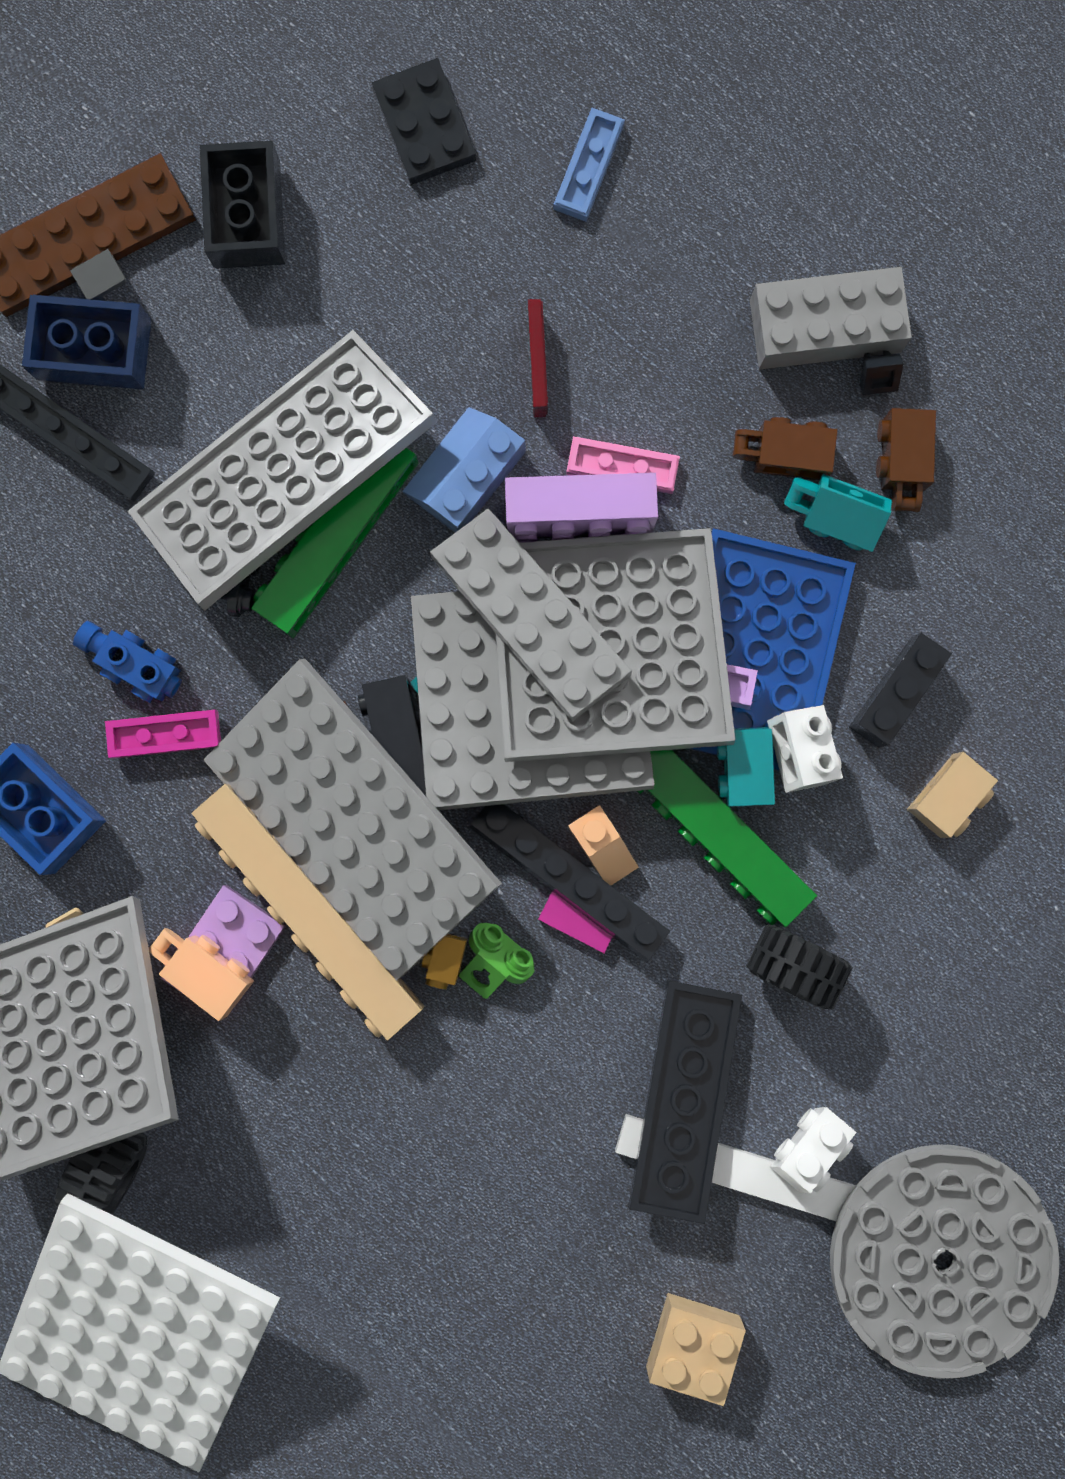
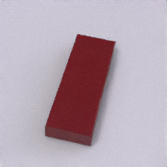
M528 299L533 417H546L548 415L543 301L541 299Z

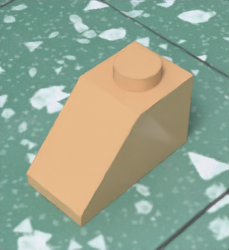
M600 805L568 825V828L601 878L609 885H613L639 868Z

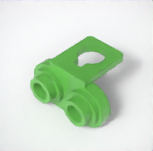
M480 923L469 934V945L476 956L463 969L459 977L483 998L487 999L505 979L514 984H522L533 975L534 962L531 953L521 948L509 938L498 925ZM487 970L490 973L488 976L490 984L485 985L477 981L473 971Z

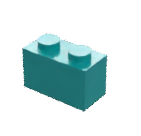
M769 727L734 729V745L717 746L718 760H724L725 774L718 775L719 797H725L728 806L774 805L772 729Z

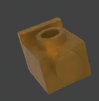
M448 934L424 956L422 968L428 969L426 985L447 989L448 984L455 985L457 983L467 938Z

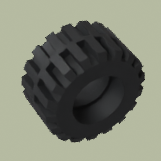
M765 925L746 965L753 975L822 1009H834L853 969L847 960L775 925Z
M139 1133L71 1157L58 1183L55 1205L59 1206L62 1199L68 1193L112 1215L123 1200L141 1167L147 1151L148 1137Z

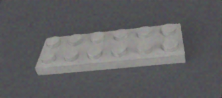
M489 508L430 551L434 562L572 722L631 676L632 670Z

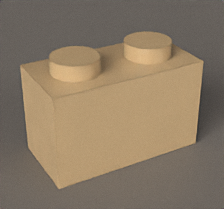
M955 753L946 761L907 810L940 838H951L953 835L958 837L969 826L971 820L968 817L976 807L981 809L993 797L994 792L991 789L998 780L966 753Z

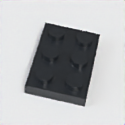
M438 58L371 82L410 185L476 161V153Z

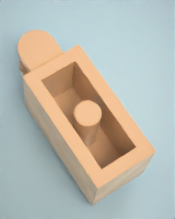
M164 928L149 947V952L165 965L159 975L217 1021L226 1018L254 982L248 976L249 969L238 960L231 958L228 961L219 954L220 947L207 936L201 935L199 938L195 935L184 940L172 930ZM171 944L178 948L173 956L166 953Z

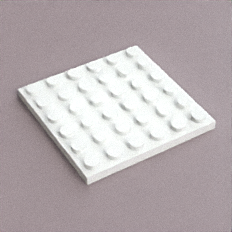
M67 1193L58 1206L0 1360V1374L76 1411L80 1415H84L110 1428L112 1431L118 1432L149 1449L177 1461L183 1466L200 1472L280 1297Z

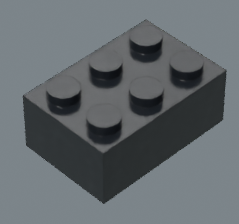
M273 140L199 145L204 252L214 269L284 265L285 245L281 166Z

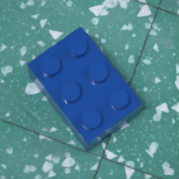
M13 742L0 755V837L39 875L55 874L106 820L29 745Z

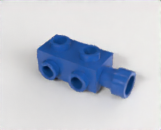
M86 621L74 636L73 646L85 653L91 651L96 654L92 662L102 667L100 675L118 685L122 679L134 686L131 693L151 703L153 698L163 701L165 696L172 698L182 683V679L178 677L181 670L173 666L177 659L158 648L152 654L142 648L145 640L128 630H125L123 635L111 630L107 636L102 633L101 627ZM122 649V659L114 661L113 656L116 651ZM149 667H153L155 669L154 678L146 680L144 674Z

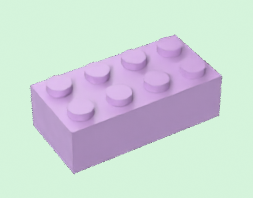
M656 473L505 478L507 530L519 543L537 542V537H552V540L574 539V536H588L589 538L653 533L658 519Z

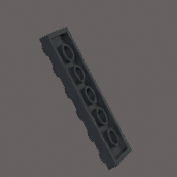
M667 980L628 1205L629 1210L705 1224L742 994Z

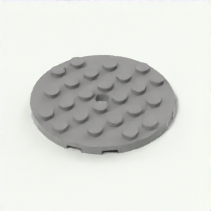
M929 1145L906 1150L890 1157L872 1169L855 1186L843 1204L835 1223L830 1248V1269L835 1295L845 1317L860 1339L871 1350L889 1360L892 1365L913 1374L932 1378H960L987 1371V1366L996 1363L1004 1357L1009 1360L1031 1340L1029 1335L1037 1326L1041 1317L1044 1319L1047 1317L1054 1300L1059 1277V1249L1054 1226L1048 1219L1046 1211L1041 1204V1199L1021 1176L1001 1161L981 1151L956 1145ZM948 1250L953 1254L952 1264L946 1269H937L934 1260L937 1259L939 1254Z

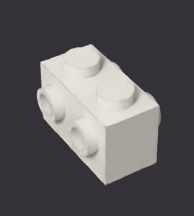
M824 705L787 711L767 720L768 727L772 729L773 746L785 793L823 786L843 778L841 759L836 753L831 734L832 725L826 715Z
M827 1107L815 1108L814 1110L810 1108L801 1117L797 1124L799 1130L791 1140L787 1138L779 1146L774 1154L776 1160L770 1166L801 1193L811 1194L813 1190L815 1192L820 1191L831 1176L828 1172L829 1168L835 1160L842 1161L853 1147V1143L850 1140L856 1132Z

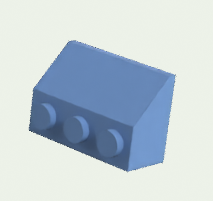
M468 407L402 492L456 533L474 519L525 454V440L497 418Z

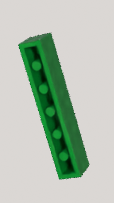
M408 448L402 450L312 523L311 526L301 532L296 537V543L298 544L291 554L283 555L274 569L276 575L268 585L266 583L263 584L253 597L255 604L251 609L294 639L418 466L419 462L416 454Z
M672 750L650 751L654 789L645 791L655 800L651 804L653 809L666 821L672 817L681 826L677 831L679 835L692 847L698 843L707 852L703 857L705 861L718 873L724 869L734 879L730 883L731 887L745 900L751 896L760 905L756 910L757 913L768 924L774 925L777 922L780 926L787 927L817 895ZM640 790V791H636V792H638L639 794H641L644 790Z

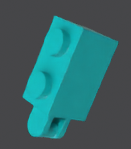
M823 474L819 484L802 478H794L784 504L792 510L805 514L804 526L809 528L813 534L820 537L831 536L842 540L846 546L852 549H866L873 552L891 515L892 500ZM804 493L813 496L811 502L802 499Z

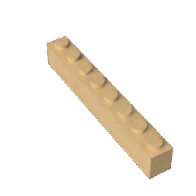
M224 784L191 813L198 821L195 824L196 829L208 841L212 838L222 848L219 851V855L226 864L233 869L237 866L246 876L243 879L245 886L255 896L258 897L261 894L270 904L267 907L270 915L279 924L282 925L285 922L294 932L291 936L292 940L303 952L306 953L310 950L316 957L318 962L315 965L319 972L329 981L334 978L343 989L340 995L352 1009L359 1007L367 1016L364 1022L369 1030L378 1038L383 1035L388 1041L425 1007L424 1004L402 979L395 980L350 925L305 875L302 869L285 852L275 837L259 822L252 810L246 807L233 792L234 789L229 784Z

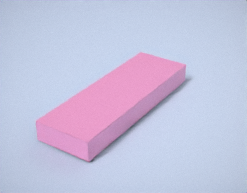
M573 436L566 475L656 473L657 492L673 494L680 456Z

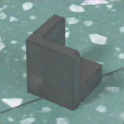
M108 249L70 270L86 299L107 301L104 295L124 285L127 281L120 265Z

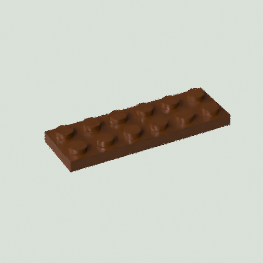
M161 153L0 235V312L5 317L28 307L30 294L49 296L75 283L76 280L70 270L108 249L117 261L196 220Z

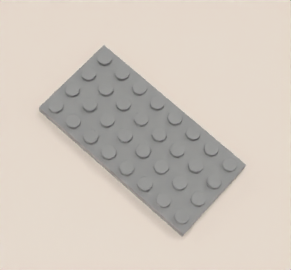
M352 330L128 510V513L193 599L205 611L438 421L426 405Z
M299 659L204 759L223 784H229L234 789L233 792L246 807L252 810L259 822L275 837L285 852L302 869L305 875L344 918L396 981L400 980L502 884L306 659Z

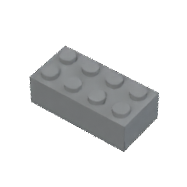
M902 267L760 283L755 285L750 298L759 370L864 357L865 353H870L871 356L883 355V351H889L891 354L901 353L912 338Z

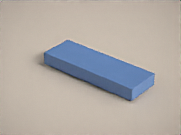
M591 108L553 204V210L587 222L624 128L625 119Z

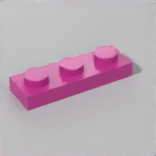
M217 710L105 721L108 758L112 759L215 748L221 742Z

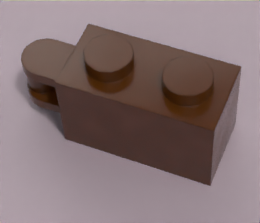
M892 408L884 419L879 421L877 440L878 442H883L882 456H879L877 459L876 476L881 478V489L892 490V511L920 512L923 491L934 483L936 410ZM902 490L912 491V497L902 496Z
M773 417L770 421L764 420L759 431L749 429L736 430L732 457L738 460L755 462L754 473L820 481L823 474L830 476L833 473L838 429L828 428V425L823 422H808L806 425L792 424V421L788 418ZM749 441L758 442L757 450L748 449Z

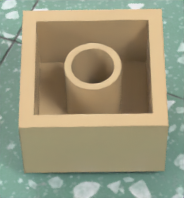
M668 1293L646 1365L649 1382L724 1406L746 1332L740 1315Z

